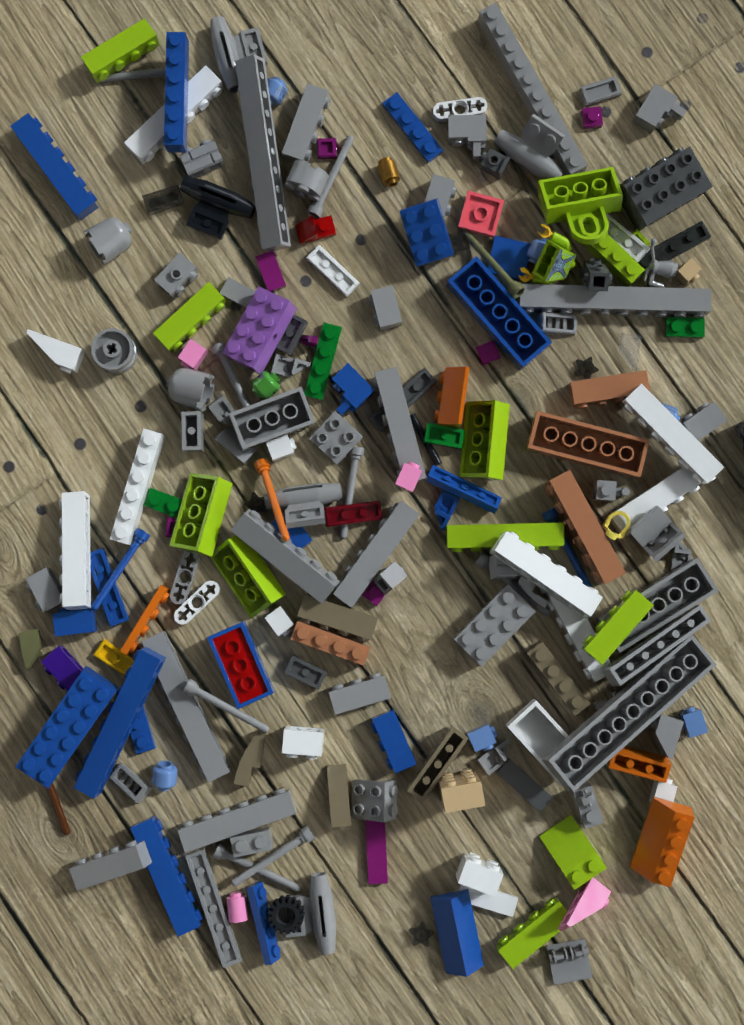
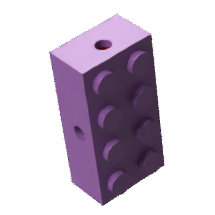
M258 286L222 354L229 360L261 374L297 308L291 301Z

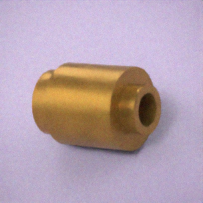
M392 157L380 159L377 168L382 184L387 187L396 186L400 176L395 161L392 160Z

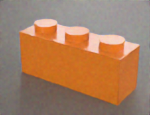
M625 746L607 762L610 769L664 783L667 782L671 769L669 758Z

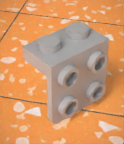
M659 506L649 510L645 516L629 529L630 534L656 562L686 537Z
M353 780L352 818L378 822L395 820L398 813L397 780Z

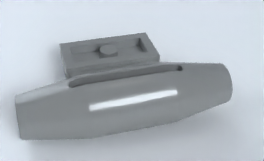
M217 16L210 20L212 46L219 72L228 91L236 93L239 87L238 77L235 72L236 60L255 54L265 59V66L268 65L258 27L240 31L239 34L233 37L225 18Z
M535 114L530 117L524 127L522 138L503 129L495 138L494 143L507 156L511 157L510 159L535 176L549 179L560 177L564 174V171L549 155L556 151L565 135Z
M313 483L286 487L275 491L280 509L285 510L287 529L324 524L325 512L323 505L343 499L341 484ZM264 494L266 509H272L268 494Z
M317 872L311 874L310 898L303 895L290 896V898L295 896L297 901H301V906H304L305 916L301 927L294 933L290 932L289 935H286V938L306 936L311 931H314L320 954L328 955L334 953L336 947L337 927L334 901L326 872ZM283 908L284 921H291L294 918L293 911L289 908Z

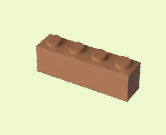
M647 370L572 381L568 384L571 407L577 406V409H584L589 407L588 404L595 403L596 406L607 405L608 401L623 403L622 401L640 384H643L650 391Z
M299 620L291 636V639L363 666L370 650V646Z

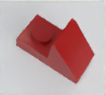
M332 215L314 220L313 216H310L295 225L300 244L336 235Z

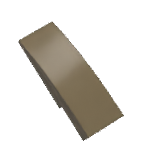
M259 731L246 748L238 765L234 784L250 786L253 767L260 768L262 765L266 733Z
M346 764L327 766L331 828L351 826Z

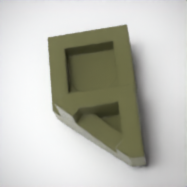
M38 629L19 633L23 661L27 671L32 669V664L43 654L41 652V637Z

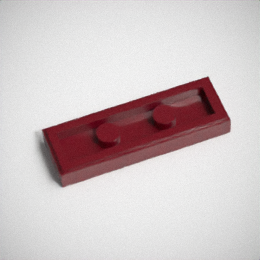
M380 500L324 508L326 527L383 519Z

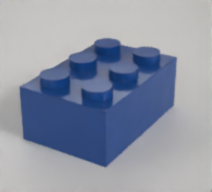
M438 198L400 210L416 267L453 256V247Z

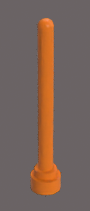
M262 458L254 462L256 472L262 476L282 540L288 541L290 536L269 476V469L271 467L268 459Z

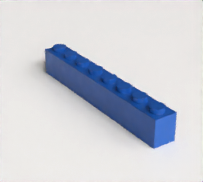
M148 647L137 650L134 654V663L132 667L127 669L124 675L126 680L123 685L119 686L116 692L118 696L115 702H112L108 708L109 715L100 725L99 729L101 732L99 736L94 738L91 744L93 748L83 760L85 765L75 777L76 784L74 788L93 799L101 795L166 660V657Z

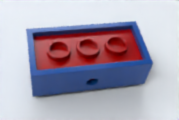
M245 621L207 637L237 709L275 693Z

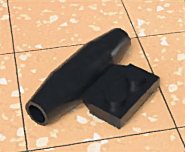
M185 176L182 180L180 190L199 202L191 211L186 224L188 227L222 240L229 224L228 214L252 218L255 205L240 194L202 179Z

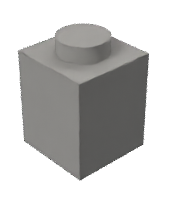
M393 562L373 582L386 595L405 579L407 574L400 565Z

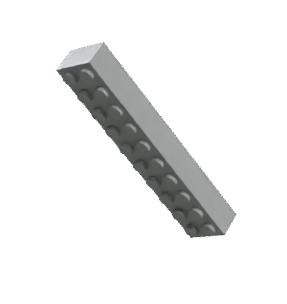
M693 635L689 636L645 668L546 755L542 761L566 791H576L717 664Z

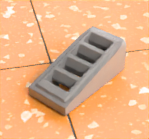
M547 312L537 314L536 324L545 334H577V315ZM552 319H554V328H552ZM560 319H562L561 329H559ZM567 319L569 320V330L567 329Z
M122 762L109 777L135 803H141L153 789L149 783ZM123 771L126 772L124 776L119 780L118 777L121 775V773ZM130 776L131 779L128 781L127 784H124V782H125V781L128 779V777ZM136 782L135 787L131 789V786Z

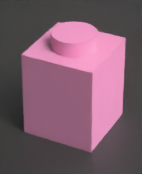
M190 339L178 356V359L181 361L180 365L182 367L192 368L197 371L209 352Z
M411 461L408 464L404 463L395 485L413 492L422 473V470L419 469L420 466Z

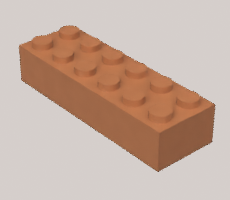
M537 411L534 414L525 451L638 479L642 474L650 440Z
M571 470L546 482L545 493L549 498L552 497L555 502L553 507L558 515H562L564 519L562 523H564L566 531L571 532L573 536L571 540L575 548H579L582 552L581 559L585 566L589 565L592 571L590 572L592 580L602 585L626 574Z

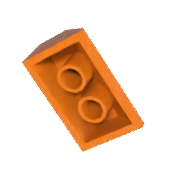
M445 367V371L440 373L439 383L443 385L442 391H438L437 402H440L439 410H435L434 421H437V425L460 429L470 367Z

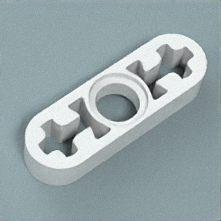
M482 97L439 102L433 108V117L438 122L448 121V115H450L449 107H452V115H484L487 110V102ZM477 103H479L480 106H483L481 107V111H478L477 108H474L476 107ZM468 104H470V108H471V112H470V113H468V110H469ZM462 105L465 108V112L458 114L455 112V107ZM440 108L444 111V116H440V113H437Z
M215 581L205 582L175 611V621L182 625L188 624L219 595L220 585ZM208 585H215V594L209 593L206 596L209 600L206 601V598L199 593L202 591L205 594L208 591ZM195 597H200L203 601L200 608H195L192 605V600ZM188 604L190 609L195 611V613L192 614V612H189L186 615V617L188 618L187 620H180L179 617L181 615L179 614V612H186L188 608L185 606Z

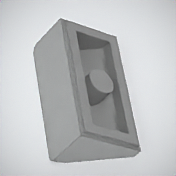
M229 426L215 438L219 444L244 464L257 451L254 447L242 451L235 431Z

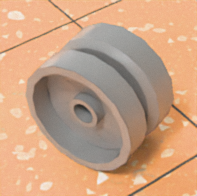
M116 328L105 329L99 332L91 345V354L94 361L106 372L112 374H123L129 371L135 365L138 357L134 341L124 331Z

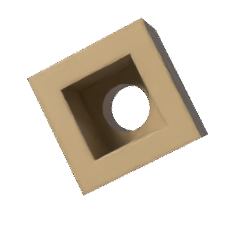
M691 258L677 271L675 277L683 286L688 282L692 284L700 277L697 273L702 268Z

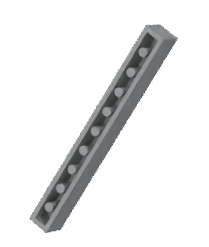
M497 3L479 11L478 22L530 115L535 114L565 135L553 153L558 165L564 171V175L585 172L588 166Z
M254 54L236 60L235 72L238 77V93L241 98V112L244 120L243 129L246 134V149L249 155V169L252 176L251 185L254 190V205L257 211V225L260 232L259 242L262 250L276 251L291 247L265 59Z
M522 284L526 289L518 297V304L527 314L541 311L547 313L560 312V314L568 315L572 314V312H579L580 315L598 313L600 316L617 313L618 316L636 314L638 317H645L648 314H655L656 317L674 315V317L684 318L686 315H693L694 318H704L711 312V289L608 286V291H588L585 285Z

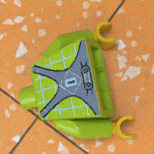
M541 224L545 228V232L541 234L537 231V234L543 238L549 237L550 240L547 239L534 267L533 274H530L527 268L522 267L520 268L521 272L526 274L518 276L523 282L532 280L534 283L551 285L557 280L567 277L569 270L575 267L576 254L571 252L572 247L566 237L555 231L552 233L548 226Z

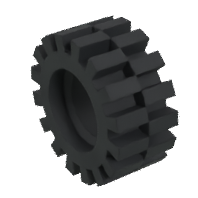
M282 895L272 903L268 912V921H270L269 925L271 927L274 926L273 930L275 932L277 930L280 931L279 934L283 935V932H286V935H289L290 932L294 933L301 927L305 916L304 906H301V901H297L295 896L290 898V895H286V897ZM282 908H289L293 911L294 918L291 921L286 922L280 918L279 911Z

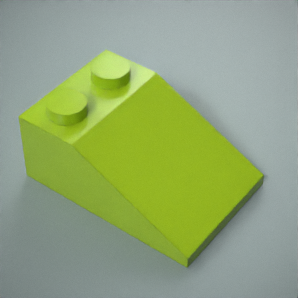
M571 814L539 835L574 890L607 869Z

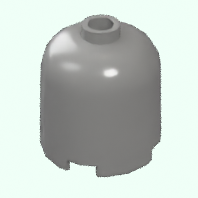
M115 217L107 218L83 232L85 237L89 236L90 241L88 243L96 256L103 258L101 261L103 265L128 250L132 244L130 236L132 230L127 222L123 224L120 219Z
M189 368L177 369L172 376L168 377L166 382L169 397L176 403L203 412L206 410L204 406L206 401L210 402L212 399L215 384H212L211 381L215 377L211 374Z

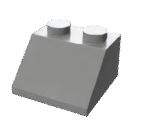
M661 714L648 725V731L660 754L673 760L684 721Z

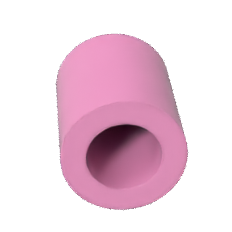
M241 891L231 892L230 896L226 898L229 922L239 923L247 921L246 895L242 894Z

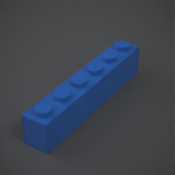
M166 32L164 146L168 153H187L189 40L186 32Z
M27 113L10 126L80 221L99 208L95 203L97 198L92 191L87 192L85 190L86 183L80 176L76 178L73 174L76 170L69 161L65 163L62 159L65 156L58 146L56 148L53 147L51 143L54 140L47 131L45 133L42 132L40 129L42 124L37 117L32 118Z
M154 815L134 824L130 829L137 843L145 841L152 863L147 868L177 936L179 937L200 927L201 920L203 919L199 908H195L193 903L195 901L194 895L191 890L188 891L185 885L187 883L186 877L183 872L180 873L177 867L179 862L176 855H172L170 851L171 843L168 837L163 835L162 822L159 818L156 819Z

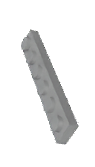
M205 848L186 854L185 857L222 967L225 968L242 962V957Z

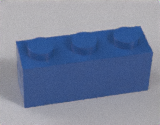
M394 709L372 717L373 722L370 725L374 734L378 733L381 739L378 741L381 751H386L388 758L385 760L389 770L393 769L395 773H398L416 765L415 758Z

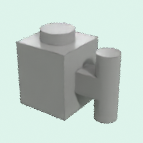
M596 480L593 484V501L613 502L616 501V496H627L630 490L628 488H616L617 481Z

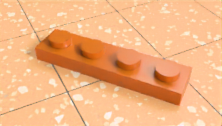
M160 585L121 648V653L125 655L135 653L139 647L138 640L141 636L144 637L150 628L148 624L151 619L154 621L160 612L158 610L161 603L165 604L170 596L168 593L170 589L168 587Z

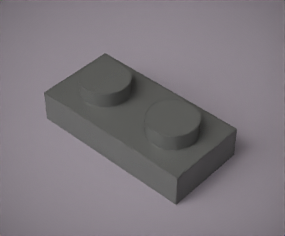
M293 315L275 349L291 356L308 325L307 320Z
M292 655L284 673L319 690L327 671Z

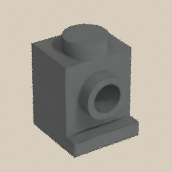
M490 148L488 153L483 152L479 160L482 163L480 170L500 180L511 157H506ZM491 159L497 161V163H492Z

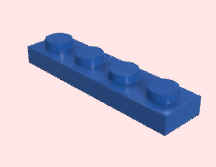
M398 92L382 103L384 109L427 163H430L443 153L441 146Z
M435 465L432 466L425 480L494 514L502 497Z
M104 548L90 552L91 574L98 594L113 573ZM115 582L102 602L110 627L130 620L118 585Z
M259 881L247 887V893L264 964L272 965L281 958L280 947L277 944L276 932L273 930L274 926L271 927L269 925L270 921H268L270 907L266 898V889L264 888L263 881Z

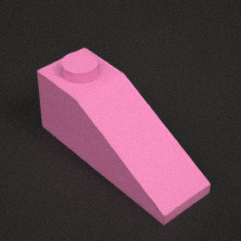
M595 878L584 883L580 887L558 929L563 931L594 912L604 909L609 903L608 897L611 891Z

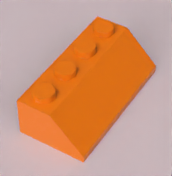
M653 797L630 863V868L650 882L671 887L695 818L692 808Z

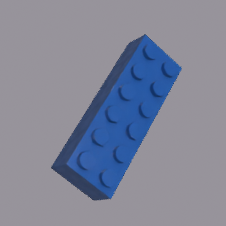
M477 256L447 280L446 286L520 371L551 345L552 341Z
M85 666L24 753L16 768L49 789L114 696L118 686L88 666Z

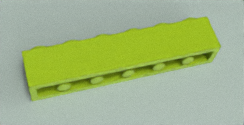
M564 523L447 525V548H451L452 552H463V548H471V552L482 551L483 547H490L491 551L500 535L506 531H511L517 534L522 542L533 545L535 550H541L540 546H548V550H560V546H564Z

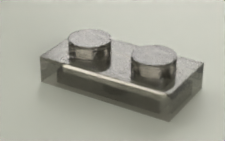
M179 185L142 196L148 215L184 205Z

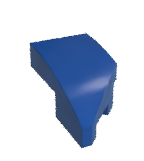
M445 490L442 491L434 506L442 531H444L460 500V497Z

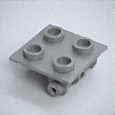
M334 411L309 439L332 461L338 464L363 436Z
M585 938L546 945L554 985L592 978L588 957L589 951L588 947H586Z

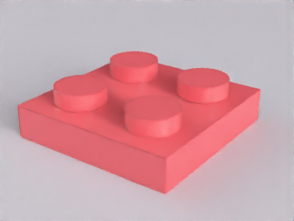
M468 190L458 229L494 238L504 200Z

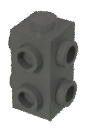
M591 258L590 261L584 260V267L580 268V278L583 279V284L586 285L588 291H608V285L612 283V273L609 272L605 263L598 258Z

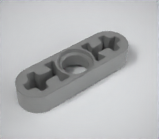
M186 551L181 557L170 592V599L174 604H183L189 597L200 562V557L196 553ZM193 554V558L196 559L195 562L190 563V568H193V571L182 569L183 565H188L186 556ZM183 572H188L190 575V580L187 583L180 581V575ZM177 583L181 586H188L187 590L182 589L181 594L184 595V598L179 599V601L174 596L175 593H179L181 588L177 587Z

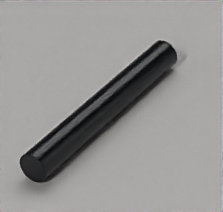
M414 413L410 415L412 425L423 443L425 431ZM423 443L435 466L442 464L433 445Z

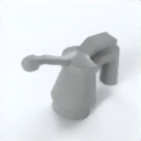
M652 238L650 242L652 260L644 270L642 280L646 281L647 286L664 288L663 283L654 280L655 274L666 278L675 277L678 271V264L672 260H655L654 245L657 240Z

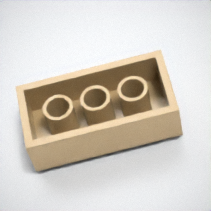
M464 769L460 771V774L455 775L452 772H447L439 779V790L445 813L486 806L482 783L476 771Z

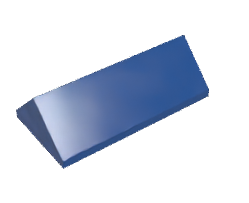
M465 889L431 896L430 899L446 974L467 977L484 966L469 890Z

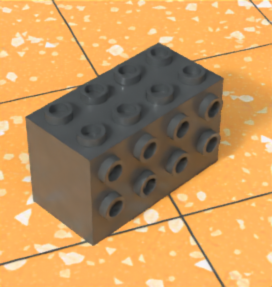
M691 147L677 149L672 155L657 161L651 168L648 166L640 171L635 178L631 176L620 184L623 193L622 206L634 228L639 231L701 196L713 187Z

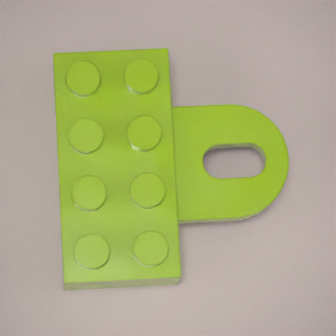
M614 167L538 180V198L546 224L566 221L572 238L579 243L587 245L599 243L607 236L609 222L606 213L621 211L623 193ZM585 222L592 223L595 232L587 233L583 224Z

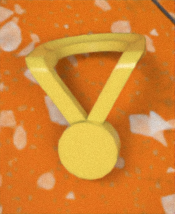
M623 511L612 512L603 523V528L606 530L605 535L613 540L624 538L631 525L630 517ZM616 515L623 516L627 521L626 527L620 534H616L608 528L611 519Z

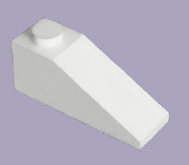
M27 329L26 333L55 364L60 366L61 371L71 374V371L78 373L85 354L83 349Z

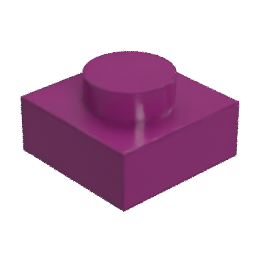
M601 107L582 108L583 129L601 128L603 126Z
M373 580L362 594L363 597L376 606L385 596Z

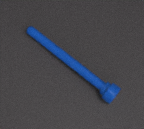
M555 508L542 513L544 520H547L548 523H559L557 520L558 513ZM564 533L563 548L578 577L583 581L582 583L587 587H592Z
M140 528L136 529L134 532L135 536L133 537L134 541L92 603V610H97L140 544L143 545L150 538L148 533Z

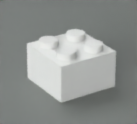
M286 726L283 733L282 753L290 758H298V755H306V759L321 757L325 729Z
M469 852V854L463 853L456 872L457 882L461 885L496 897L504 874L500 866H498L499 863L490 859L484 861L480 859L479 855Z

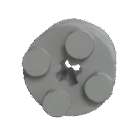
M295 160L284 183V187L295 191L294 195L301 199L308 197L315 202H319L329 175L319 167H316V169L310 167L311 163Z

